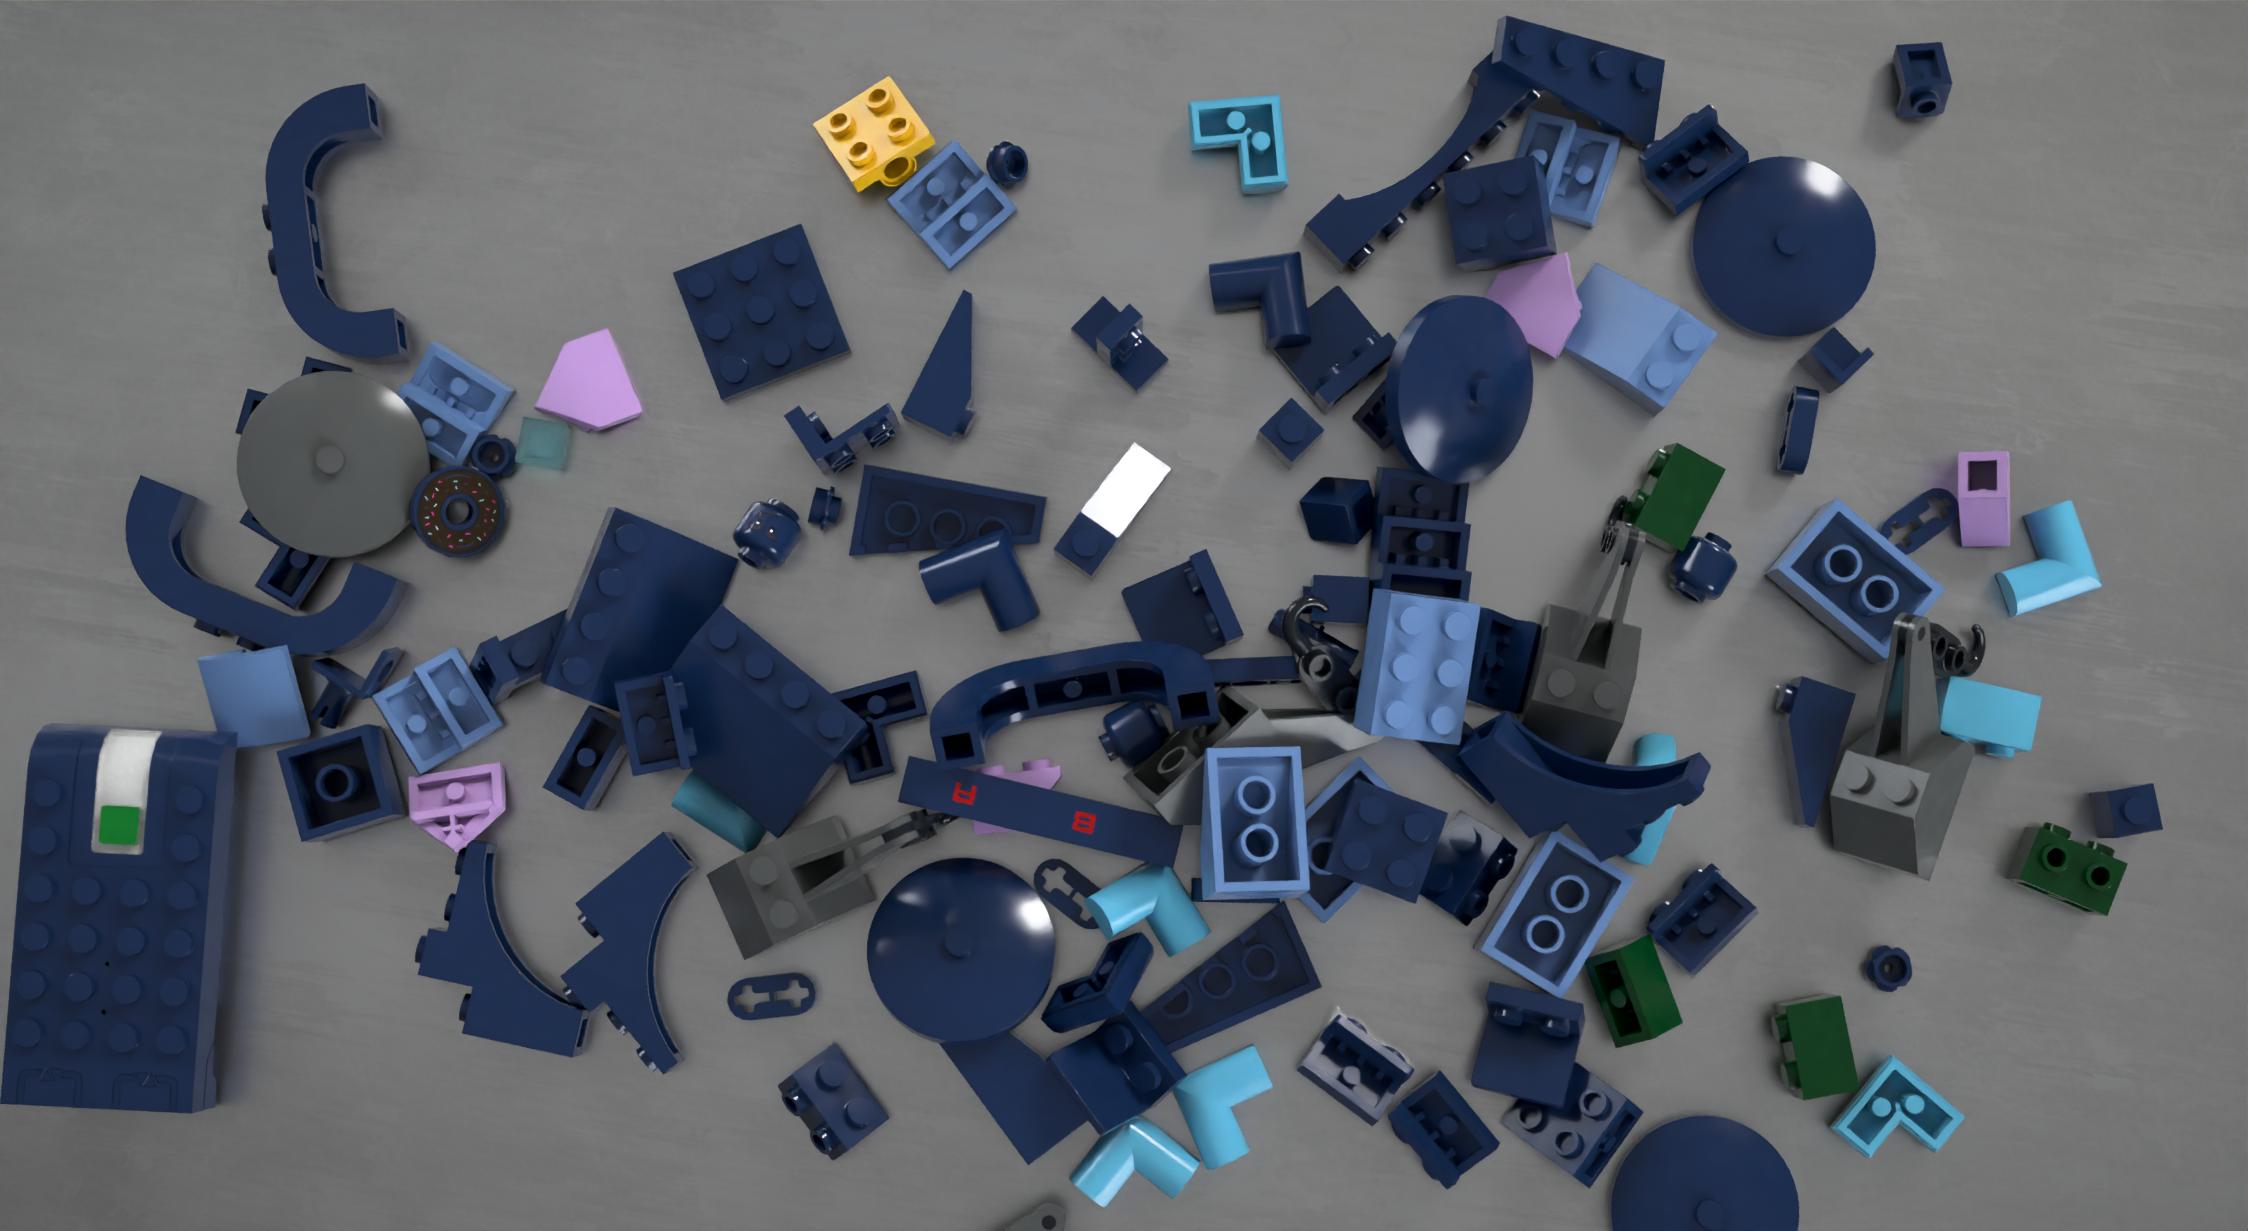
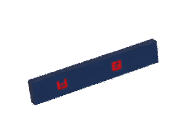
M910 755L898 798L900 803L1174 868L1184 826L1170 825L1158 815L968 769L956 768L939 771L937 762Z

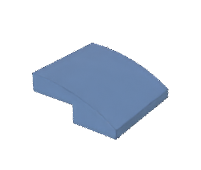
M1531 110L1514 159L1534 155L1543 164L1551 216L1594 228L1622 147V141L1620 137L1577 127L1574 120Z
M955 139L951 140L916 171L908 181L903 183L885 199L909 228L948 269L953 267L1017 210V207L988 174H985Z
M433 342L429 345L411 381L403 383L397 395L406 403L417 418L424 432L429 453L448 465H466L471 459V453L475 445L489 433L514 389L440 342Z
M287 645L247 653L245 649L200 657L197 660L216 729L220 732H238L236 747L259 746L308 738L311 730Z
M455 646L414 668V672L411 675L372 696L374 704L418 775L428 774L503 726V723Z

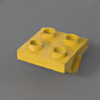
M890 76L813 124L818 135L858 193L877 180H880L885 186L889 187L905 183L916 171L917 163L915 156L936 144L927 127Z

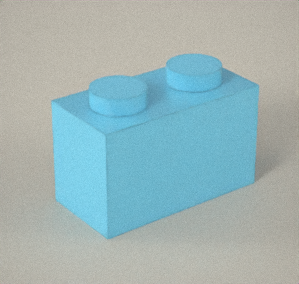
M1955 676L1937 678L1936 693L1941 735L1963 740L1967 743L1986 746L1985 754L1999 758L2013 759L2014 753L2031 751L2042 696Z

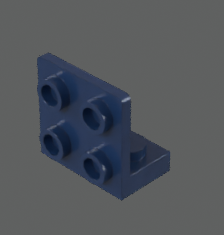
M1339 286L1332 288L1308 308L1312 343L1271 348L1324 413L1389 362L1397 343L1389 332L1381 337Z
M889 403L834 439L815 411L806 416L799 405L784 415L823 475L831 470L834 475L845 471L857 462L858 459L855 454L869 445L873 449L883 446L895 437L896 433L893 429L900 425Z
M1207 549L1189 556L1187 562L1122 590L1123 599L1142 641L1172 643L1189 648L1203 656L1242 639L1244 635Z
M1490 982L1485 998L1489 1014L1471 1077L1472 1086L1558 1109L1562 1108L1565 1103L1585 1025L1583 1004Z
M1132 1001L1128 1002L1122 1014L1107 1018L1093 1033L1052 1053L1046 1059V1064L1052 1070L1057 1080L1063 1085L1086 1119L1101 1136L1157 1106L1188 1076Z
M1575 1062L1565 1103L1562 1108L1558 1109L1517 1099L1502 1120V1124L1590 1189L1644 1112L1623 1094Z

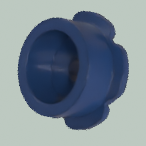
M1002 141L999 145L993 146L986 160V168L991 179L1003 187H1010L1015 182L1023 180L1028 170V159L1025 151L1008 141Z
M495 434L486 435L479 440L472 450V465L477 467L478 471L487 474L491 480H496L500 475L507 476L516 465V460L514 459L516 448L507 438L500 439ZM493 453L498 454L497 461H491L490 456Z
M833 486L830 487V490L816 487L812 500L808 523L821 526V531L825 530L827 523L836 525L842 498L834 496L835 487Z
M1887 945L1877 947L1871 953V960L1866 963V975L1870 981L1876 983V987L1879 990L1885 992L1896 991L1897 987L1907 985L1911 979L1912 966L1910 957L1899 947L1893 949ZM1887 964H1891L1893 967L1890 973L1885 971Z

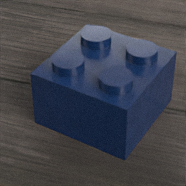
M1534 155L1443 174L1456 265L1467 273L1557 255L1544 166Z
M365 724L276 751L301 842H320L407 815L382 726Z
M1359 779L1354 780L1321 870L1403 901L1416 904L1448 813Z

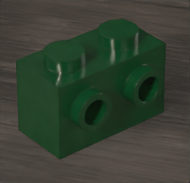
M1679 443L1666 445L1663 450L1658 448L1646 466L1645 473L1649 474V477L1642 491L1636 489L1625 506L1624 514L1628 515L1625 522L1634 524V530L1646 532L1647 541L1669 553L1683 552L1726 469Z
M2044 822L2043 827H2025L2005 879L2090 915L2108 916L2128 863L2113 858L2115 850L2106 845L2088 840L2085 846L2070 840L2072 832L2058 825Z
M1650 934L1612 944L1588 956L1584 964L1616 1048L1654 1039L1683 1023Z
M1825 994L1776 1003L1777 1015L1771 1017V1025L1777 1044L1783 1043L1786 1062L1781 1063L1780 1069L1786 1090H1792L1793 1097L1801 1100L1860 1090L1841 996Z

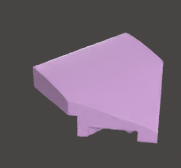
M1567 252L1499 272L1484 297L1501 305L1511 314L1520 326L1527 343L1554 358L1559 357L1581 317L1579 310L1583 309L1576 293Z
M608 328L563 344L536 403L535 410L546 415L548 413L554 414L580 426L581 430L589 433L591 428L599 431L640 417L643 410Z
M500 762L408 777L410 821L456 853L477 837L506 810L505 769Z

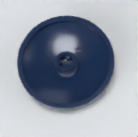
M1778 156L1747 163L1711 190L1695 216L1690 234L1689 255L1693 276L1702 296L1722 319L1735 328L1753 336L1771 340H1791L1819 333L1836 323L1855 306L1865 292L1872 276L1876 257V241L1868 210L1862 199L1847 181L1829 168L1816 162L1797 157Z
M1451 295L1437 299L1425 306L1404 328L1394 347L1388 366L1385 384V408L1387 422L1394 443L1405 461L1417 472L1437 481L1468 483L1492 473L1514 450L1526 426L1533 395L1531 355L1520 326L1506 309L1490 299L1469 295Z
M951 858L936 861L920 867L904 877L889 891L878 907L870 926L867 941V962L871 981L887 1011L896 1021L912 1033L927 1040L947 1045H973L987 1042L1003 1036L1019 1026L1034 1012L1046 994L1053 976L1056 959L1053 926L1047 909L1039 895L1023 878L1013 871L991 861L976 858Z
M1692 1114L1659 1123L1642 1134L1629 1147L1620 1160L1612 1178L1608 1198V1217L1611 1231H1798L1799 1200L1795 1182L1788 1166L1778 1151L1764 1137L1751 1128L1728 1118L1709 1114Z

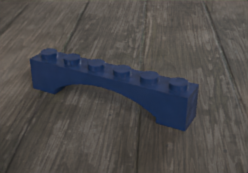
M1493 51L1472 69L1467 81L1473 87L1468 109L1454 133L1432 158L1406 178L1376 193L1345 200L1338 194L1305 225L1303 235L1340 274L1349 265L1356 270L1366 262L1375 252L1371 245L1381 235L1384 234L1388 239L1391 238L1408 221L1404 214L1417 203L1423 208L1440 192L1441 188L1437 183L1443 179V174L1464 170L1474 160L1471 152L1482 141L1487 146H1490L1507 129L1503 122L1513 112L1516 111L1520 116L1523 115L1541 97L1536 92L1537 90L1491 64Z

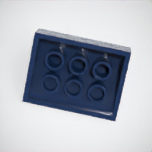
M608 507L539 681L553 688L620 712L614 682L669 671L692 637L721 605L739 559L619 508Z
M722 604L692 637L669 670L674 682L683 681L688 709L679 711L682 727H692L697 755L688 756L690 767L776 838H780L870 733L863 719Z

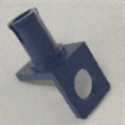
M398 647L383 650L366 679L332 658L327 657L315 660L311 668L326 677L328 684L314 709L309 713V716L314 721H318L319 717L323 719L320 725L336 729L339 720L354 695L363 700L371 698L383 689L403 650Z

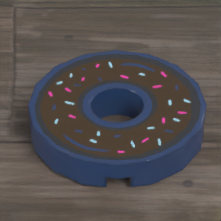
M447 465L432 472L418 483L410 500V521L417 536L427 548L447 557H469L484 551L497 538L504 523L505 504L499 487L487 474L465 465ZM462 498L468 505V515L461 523L452 524L446 517L447 505L454 499Z

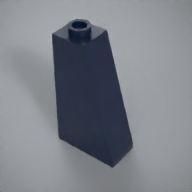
M1011 1030L996 1039L973 1045H947L939 1043L1028 1166L1088 1121L1046 1064L1048 1057Z

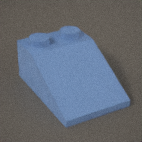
M1596 262L1576 290L1578 300L1581 301L1583 309L1579 310L1581 317L1562 351L1655 417L1666 407L1718 333L1680 306Z
M1300 746L1205 749L1200 841L1203 900L1296 898L1310 890Z

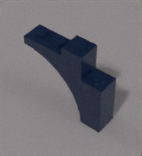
M1508 711L1473 729L1458 755L1529 839L1546 830L1549 833L1552 831L1556 832L1567 823L1600 863L1617 854L1620 857H1624L1632 853L1641 844V835L1646 825L1655 822L1667 809L1677 804L1687 806L1697 800L1704 792L1705 788L1703 785L1711 769V765L1700 752L1684 759L1652 766H1621L1595 762L1568 753L1542 740L1526 729Z
M664 831L575 903L582 912L577 917L581 925L592 937L596 938L600 935L604 941L560 976L567 985L563 988V992L576 1008H586L589 1013L600 1010L607 1004L611 1009L607 1013L611 1023L623 1035L630 1032L640 1045L636 1052L643 1063L653 1072L659 1069L663 1075L672 1071L685 1058L674 1044L659 1009L654 977L655 952L661 926L670 904L687 879L699 868L673 834Z
M472 840L468 843L467 848L463 847L459 851L457 856L455 874L460 875L456 894H450L444 911V920L449 921L448 929L441 927L428 928L427 936L422 935L419 939L415 953V962L420 963L418 975L473 987L471 994H465L459 1011V1020L464 1022L462 1034L571 1058L581 1055L591 1013L586 1008H576L569 1000L549 989L532 974L518 957L505 934L495 901L493 879L497 844Z

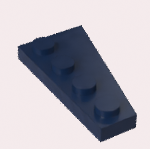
M1504 16L1498 19L1491 63L1493 66L1539 92L1545 90L1561 100V105L1573 112L1581 111L1598 121V126L1612 134L1618 132L1632 140L1631 145L1641 151H1644L1654 141L1665 66L1664 59L1511 16Z
M865 464L849 556L951 549L1003 527L1006 528L1012 545L1039 543L1048 497Z
M1283 900L1139 1012L1169 1052L1173 1053L1317 990L1322 986L1288 907Z

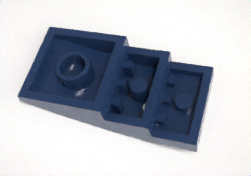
M1377 466L1370 546L1369 614L1373 588L1469 600L1472 572L1466 570L1471 524L1465 523L1470 482L1451 483L1437 481L1420 474L1416 470Z

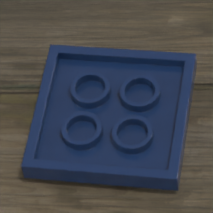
M801 223L673 272L723 402L852 353Z

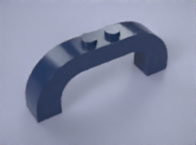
M365 83L322 92L303 103L286 119L277 132L268 154L265 174L268 203L263 204L262 215L266 229L272 233L273 248L268 249L269 267L272 274L277 276L283 302L296 324L313 340L346 359L365 364H394L410 361L405 316L394 308L368 312H351L343 310L335 304L329 293L326 281L315 193L318 172L324 161L333 152L349 144L382 139L377 96Z
M140 475L126 515V543L131 562L143 584L154 596L169 607L196 618L194 628L217 637L221 636L223 630L239 636L236 645L251 651L287 645L289 654L315 658L329 657L353 650L372 639L390 621L404 596L409 583L355 561L345 585L336 600L324 610L308 616H292L215 585L200 577L192 569L184 551L185 528L198 498Z
M1134 641L1024 659L984 670L951 688L939 699L932 710L929 731L938 770L944 771L986 763V744L988 740L998 730L1014 722L1107 704L1136 700L1161 704L1170 711L1174 730L1220 723L1211 667L1203 656L1189 648L1166 642Z

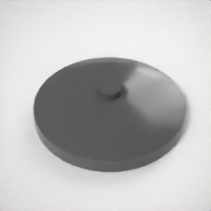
M342 371L310 373L290 380L272 391L250 415L241 434L237 451L239 486L243 498L255 519L272 536L285 545L303 553L319 557L339 558L360 555L392 540L411 522V497L418 483L430 475L428 444L417 418L406 403L383 384L359 374Z

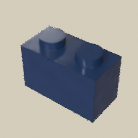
M589 705L543 788L582 810L594 811L628 751L621 719L599 707Z

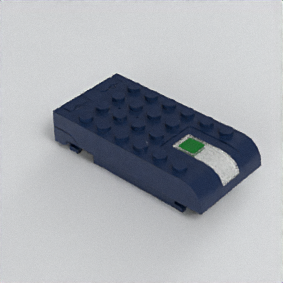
M50 723L44 725L36 735L30 750L27 768L0 1104L189 1114L215 1107L216 1078L212 1070L213 1040L215 1036L238 732Z

